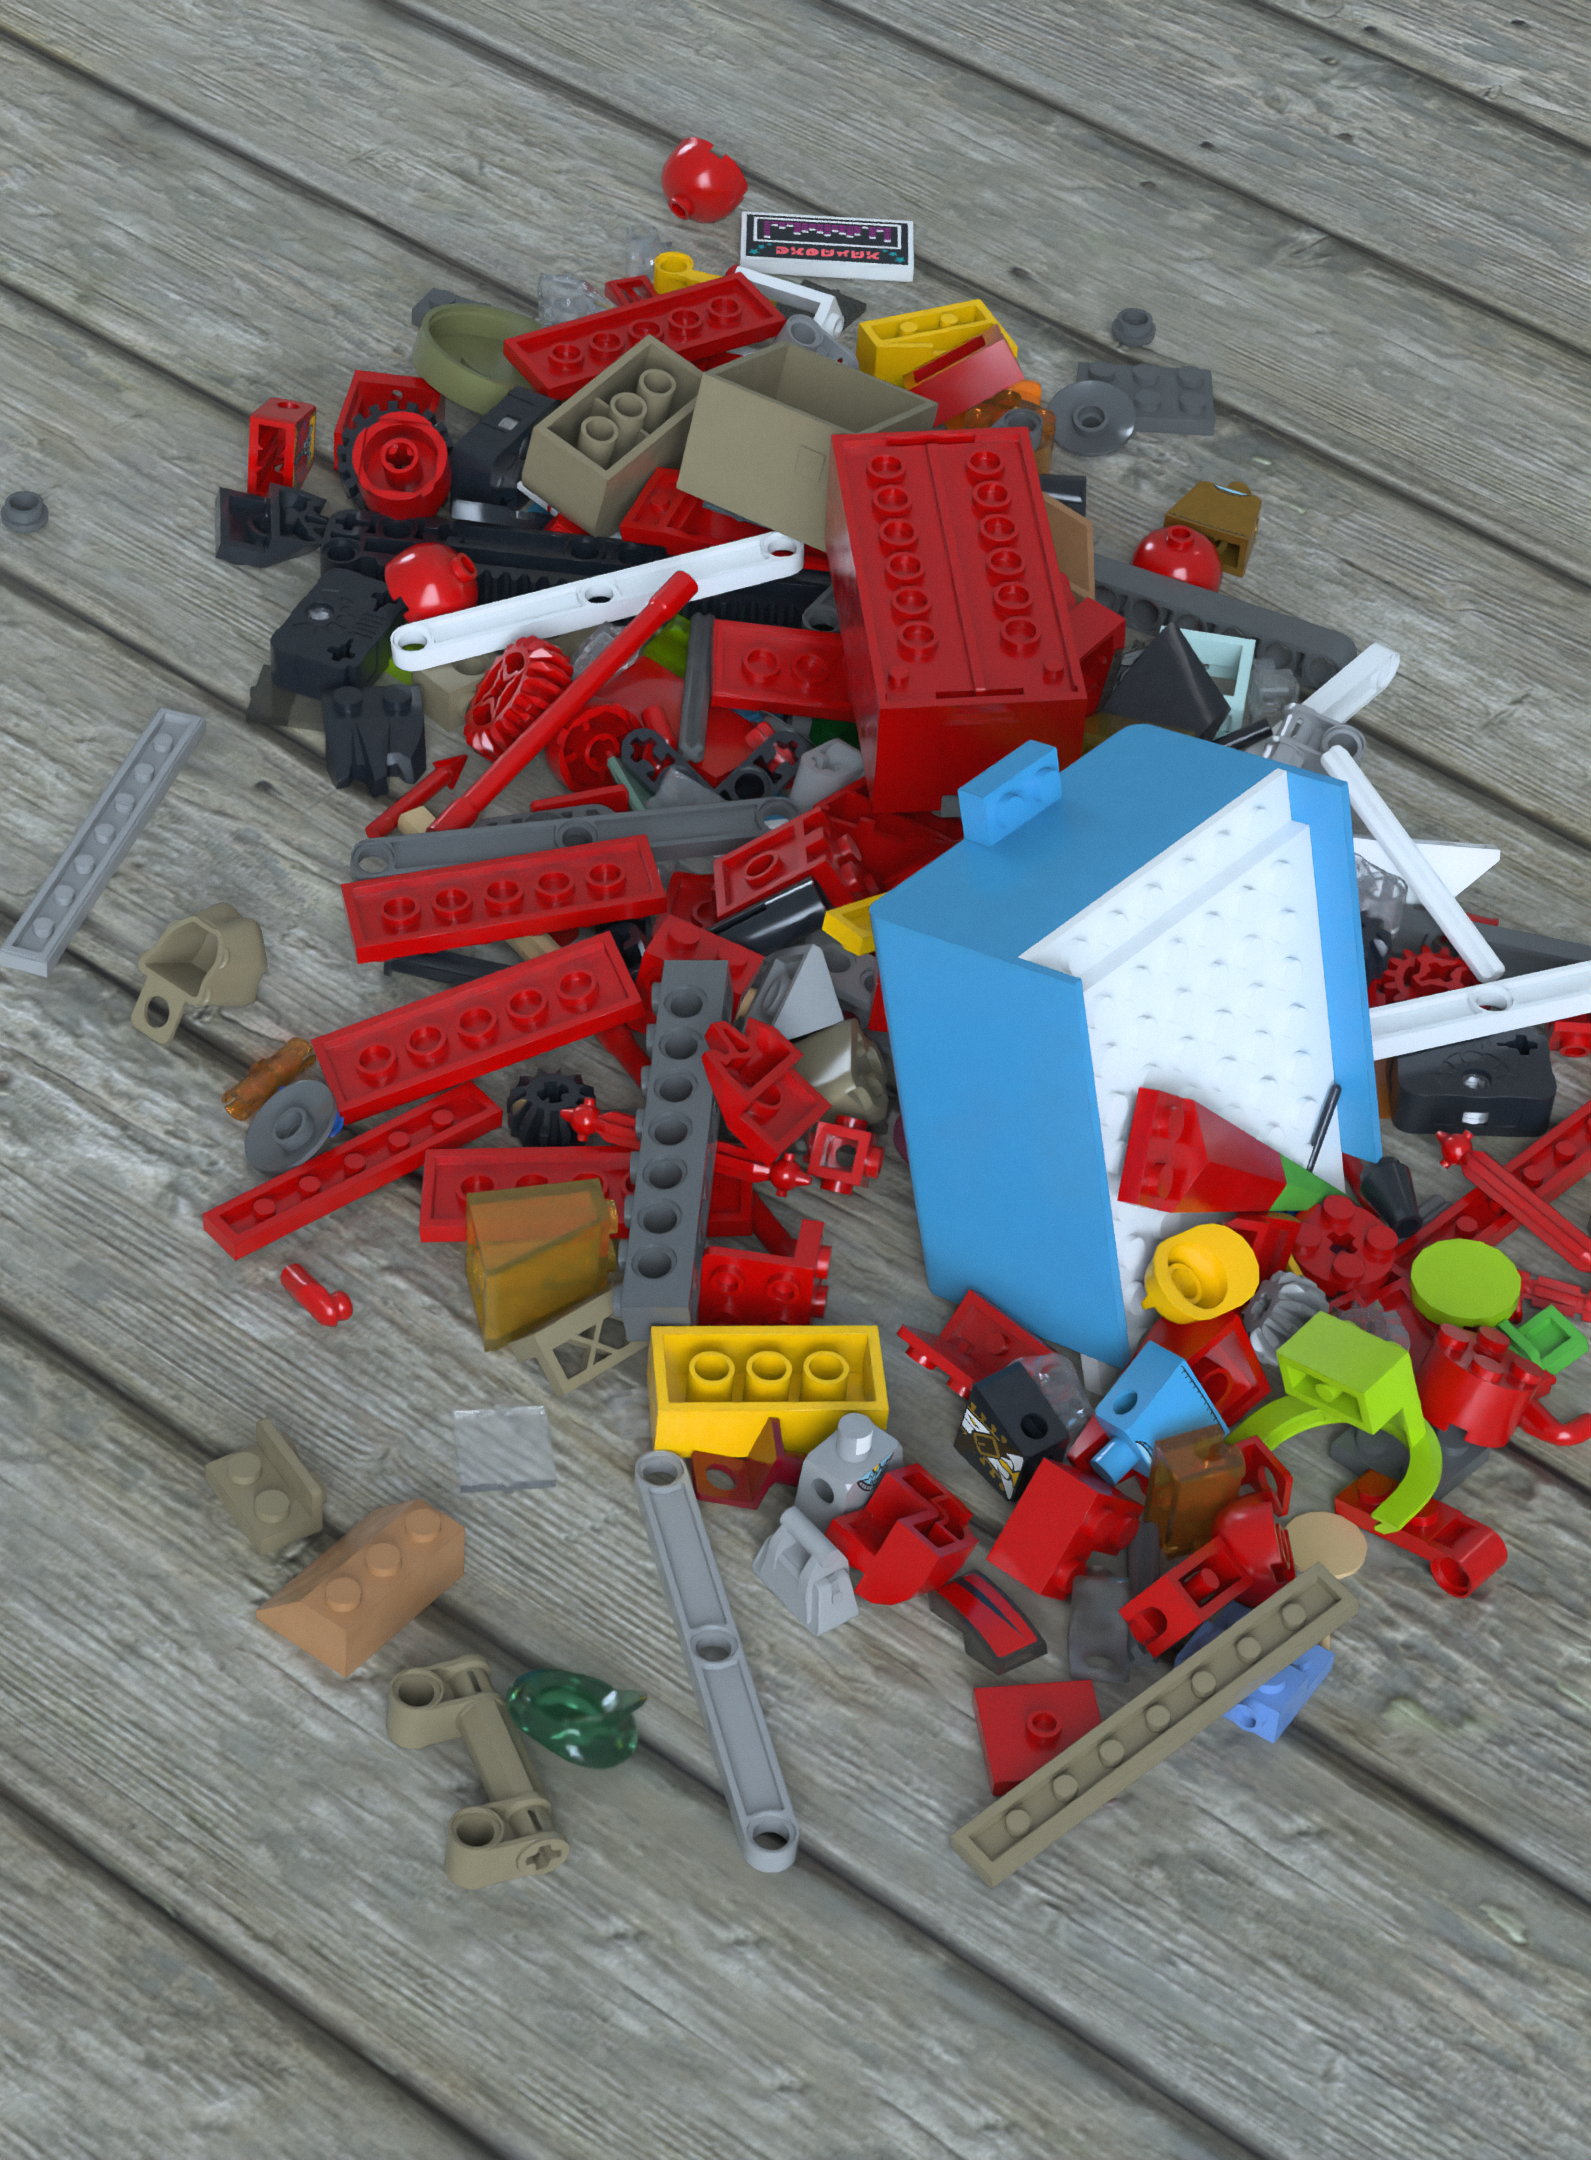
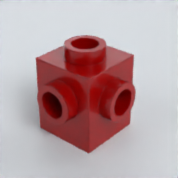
M836 1114L834 1124L819 1121L816 1132H809L804 1148L803 1163L809 1164L808 1175L822 1178L820 1189L852 1195L854 1185L868 1188L870 1178H879L885 1148L877 1146L879 1135L866 1132L868 1121ZM845 1146H852L856 1151L854 1163L850 1166H843L838 1160V1153Z

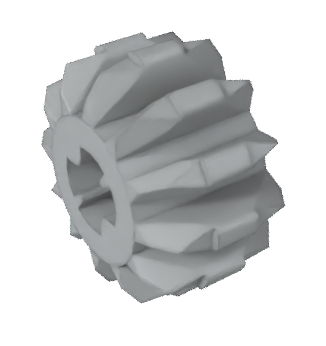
M1279 1270L1272 1275L1270 1280L1265 1279L1261 1282L1258 1292L1250 1298L1247 1309L1241 1313L1246 1333L1258 1360L1263 1364L1268 1363L1278 1368L1276 1351L1320 1310L1325 1313L1329 1312L1330 1304L1325 1300L1326 1293L1317 1288L1316 1283L1303 1275L1298 1276L1291 1271L1285 1273Z

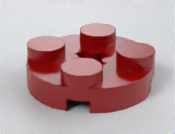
M1330 1195L1324 1199L1323 1203L1315 1204L1306 1211H1300L1295 1216L1302 1224L1291 1254L1302 1274L1316 1283L1317 1288L1326 1293L1325 1296L1336 1298L1338 1291L1349 1292L1355 1288L1363 1298L1372 1295L1386 1284L1395 1262L1398 1237L1391 1228L1387 1227L1375 1215L1355 1206L1345 1196ZM1332 1245H1338L1348 1249L1351 1253L1341 1251L1336 1254L1330 1249Z

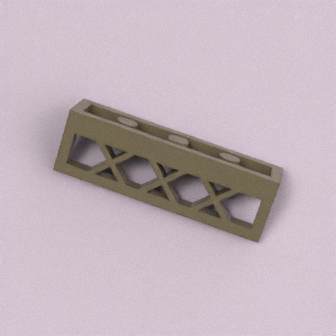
M706 1238V1247H705V1249L710 1246V1244H709L707 1238ZM624 1276L508 1343L518 1363L537 1358L557 1397L566 1395L649 1345V1341H627L626 1333L623 1344L618 1349L598 1342L603 1320L607 1317L614 1318L613 1289L615 1284H623ZM614 1318L623 1322V1318ZM588 1329L587 1338L578 1335ZM564 1342L584 1348L579 1372L568 1378L553 1352L554 1348ZM596 1353L604 1355V1357L594 1362Z

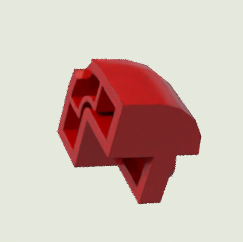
M919 1463L886 1472L864 1509L833 1518L824 1533L829 1541L846 1557L849 1566L864 1573L854 1593L870 1603L890 1606L941 1588L964 1566L979 1542V1539L974 1537L968 1525V1521L973 1515L971 1511Z

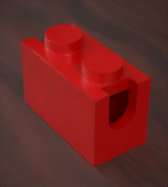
M1218 1535L1164 1574L1119 1609L1118 1612L1128 1622L1129 1629L1134 1638L1145 1645L1146 1649L1155 1659L1255 1582ZM1199 1571L1196 1575H1194L1192 1578H1190L1187 1582H1184V1580H1186V1579H1187L1189 1576H1191L1193 1573ZM1215 1590V1593L1211 1598H1209L1203 1604L1200 1603L1201 1600H1203L1205 1597H1207Z

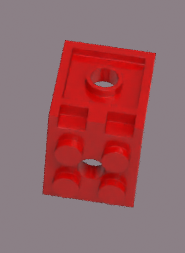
M821 805L713 861L717 917L720 921L811 874L817 879L835 908L885 893L886 889L875 871L867 873L860 863L862 857L853 838L848 833L843 836L839 833ZM876 951L870 952L868 954L875 957Z

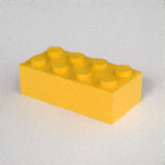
M878 1325L651 1326L647 1362V1385L653 1450L670 1451L681 1458H690L695 1451L725 1457H747L769 1417L779 1419L784 1450L809 1454L837 1431L839 1420L844 1415L850 1413H860L867 1416L874 1425L886 1432L889 1406Z

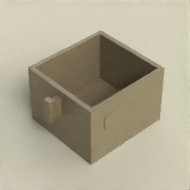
M783 340L703 372L676 488L827 553L825 546V524L831 435L931 431L939 403L792 342Z

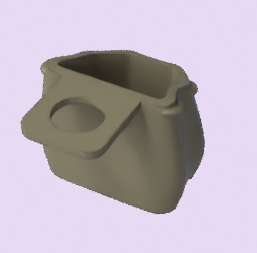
M224 902L206 907L185 919L172 921L153 948L145 950L139 957V970L147 978L132 1012L131 1022L136 1029L159 1044H168L175 1035L187 1003L197 1006L241 1007L255 1003L258 1000L256 991L263 973L268 970L260 925L251 918L241 916L233 906ZM157 996L163 998L169 1007V1018L166 1024L160 1028L153 1026L147 1016L148 1004Z
M856 1018L828 1026L793 1044L804 1055L793 1068L832 1105L819 1121L834 1124L836 1114L868 1121L867 1126L880 1123L886 1117L889 1102L886 1093V1084L889 1080L888 1073L875 1041L865 1037ZM818 1122L810 1129L816 1131Z

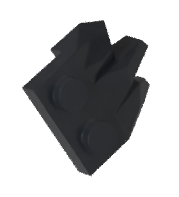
M270 483L266 497L220 487L215 500V558L227 560L235 565L266 568L310 554L321 547L329 520L328 517L321 515V511L327 500L301 489Z
M393 684L379 687L344 686L321 689L326 766L336 789L349 787L352 780L361 779L365 782L374 798L389 793L390 777H399L405 783L415 785L427 770L424 713L420 685Z

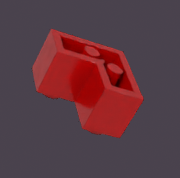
M1043 1458L986 1560L1037 1594L1065 1601L1067 1595L1074 1592L1084 1580L1087 1572L1086 1562L1093 1551L1117 1557L1120 1550L1126 1548L1133 1541L1139 1529L1140 1523L1138 1518L1145 1506L1092 1472Z

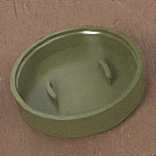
M471 303L440 305L429 310L422 319L412 350V362L420 376L436 391L467 409L485 415L515 386H521L536 392L503 355L504 340L549 326L524 315L487 305Z

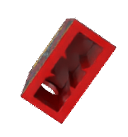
M274 397L267 400L251 414L247 493L266 497L270 483L301 489L314 461L315 405ZM283 464V465L280 467V469L278 470L279 472H277V471L275 470V467H277L278 465Z

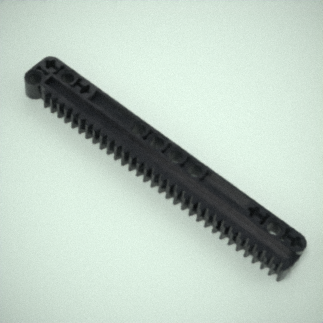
M345 509L332 514L328 520L320 547V576L330 569L343 568L386 582L384 577L385 565L400 552L417 543L438 542L449 546L458 553L466 554L474 563L477 569V606L678 555H668L666 547L628 542L616 538L427 517L395 520L378 512ZM802 568L798 573L788 577L690 601L659 629L662 635L666 636L673 629H678L680 636L686 638L690 633L691 617L698 612L704 616L711 613L716 619L801 629L804 611L832 584L830 571ZM600 596L593 597L588 601L599 604L606 603L611 599ZM637 615L604 623L605 629H611L616 623H621L624 629ZM826 624L812 626L813 629L818 631H831L835 629Z

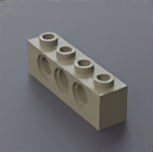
M600 625L545 638V640L562 649V653L570 658V665L573 666L574 672L589 665L599 655ZM505 649L424 670L412 671V685H420L423 713L447 732L466 724L464 721L465 714L469 711L470 701L477 691L476 685L481 683L485 676V670H489L492 667L496 656H502Z

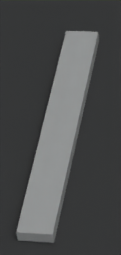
M163 707L158 708L1 946L0 966L48 978L206 732L205 718Z

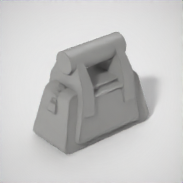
M797 1506L788 1508L780 1517L781 1526L775 1533L768 1536L752 1563V1569L811 1634L817 1637L859 1615L850 1580L849 1563L839 1549L829 1541Z

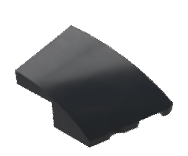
M1170 622L1145 649L1125 675L1087 733L1091 738L1103 743L1127 726L1151 724L1211 742L1229 714L1231 707L1180 628L1173 622Z

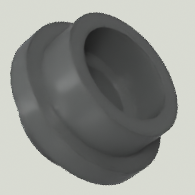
M1128 308L1119 312L1118 318L1112 323L1111 332L1114 338L1123 345L1136 348L1154 339L1156 327L1152 322L1153 318L1150 313L1138 308Z
M20 491L9 495L1 509L2 523L7 528L22 534L32 533L43 527L49 518L48 508L43 503L41 496L29 491Z

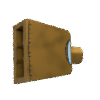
M1201 481L1167 511L1163 528L1183 525L1205 535L1215 545L1219 553L1222 572L1242 578L1256 539L1262 501L1259 497L1252 495L1251 490L1246 484L1239 481L1231 482L1227 487L1208 481Z

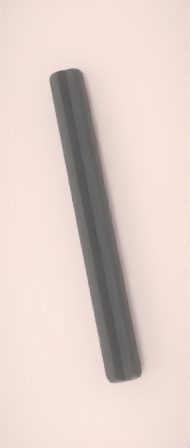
M700 612L695 613L691 617L677 751L685 761L691 760L695 764L704 758L711 681V636L713 622L716 619L711 613L704 616Z

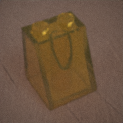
M599 1178L466 1194L465 1275L485 1352L496 1351L508 1345L509 1342L607 1286V1273L616 1271L615 1249L612 1240L609 1239V1234L617 1233L618 1217L614 1200H605Z

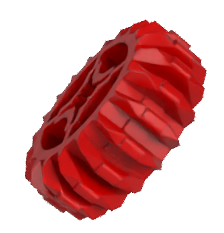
M531 635L527 638L521 637L515 644L511 643L508 645L502 656H496L492 667L489 670H485V676L481 683L476 685L477 691L470 701V709L464 718L466 724L463 735L466 736V744L472 747L475 753L494 763L573 682L571 679L573 666L570 665V658L562 653V649L545 639H539Z

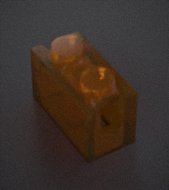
M1218 1424L1155 1441L1142 1520L1144 1523L1152 1521L1159 1527L1160 1549L1167 1560L1195 1553L1200 1549L1201 1545L1210 1542L1211 1523L1217 1512L1239 1495L1241 1479L1246 1473L1245 1460L1240 1448L1236 1444L1225 1446L1223 1443L1224 1433Z

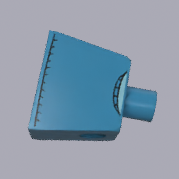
M1150 1340L1096 1407L1095 1418L1110 1441L1090 1460V1464L1096 1473L1112 1486L1120 1481L1131 1469L1156 1483H1163L1222 1440L1230 1430L1185 1359Z

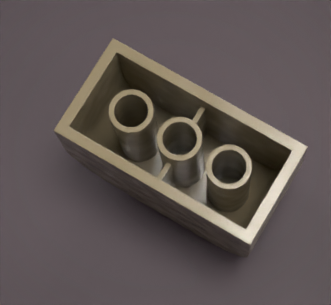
M648 334L533 427L522 472V485L591 536L611 537L620 530L619 525L657 467L680 470L703 371L654 336Z

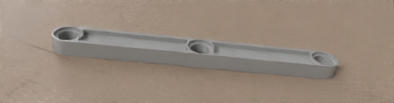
M653 1450L639 1457L635 1464L634 1494L742 1855L746 1862L754 1869L765 1873H776L787 1869L796 1859L799 1841L797 1820L686 1464L681 1457L673 1452ZM654 1472H664L674 1477L675 1481L668 1485L657 1486L648 1482L645 1477ZM707 1646H718L726 1650L729 1656L720 1661H709L699 1656L698 1651ZM765 1832H774L784 1837L787 1844L776 1850H768L757 1845L754 1838Z

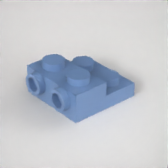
M1232 1600L1213 1624L1208 1621L1202 1624L1176 1656L1174 1668L1252 1610ZM1316 1644L1222 1716L1234 1722L1241 1729L1253 1732L1274 1744L1332 1670L1335 1654Z

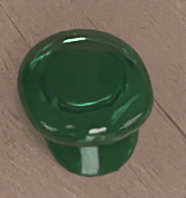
M545 1668L529 1671L515 1679L508 1687L505 1705L512 1721L533 1740L567 1762L589 1769L600 1770L619 1766L634 1753L638 1743V1726L633 1713L646 1703L647 1694L637 1690L619 1691L606 1682L588 1675L562 1669Z

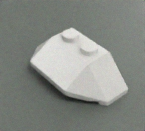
M1353 834L1359 898L1377 902L1400 903L1402 907L1428 912L1374 836ZM1411 838L1453 897H1456L1500 859V850L1491 844Z

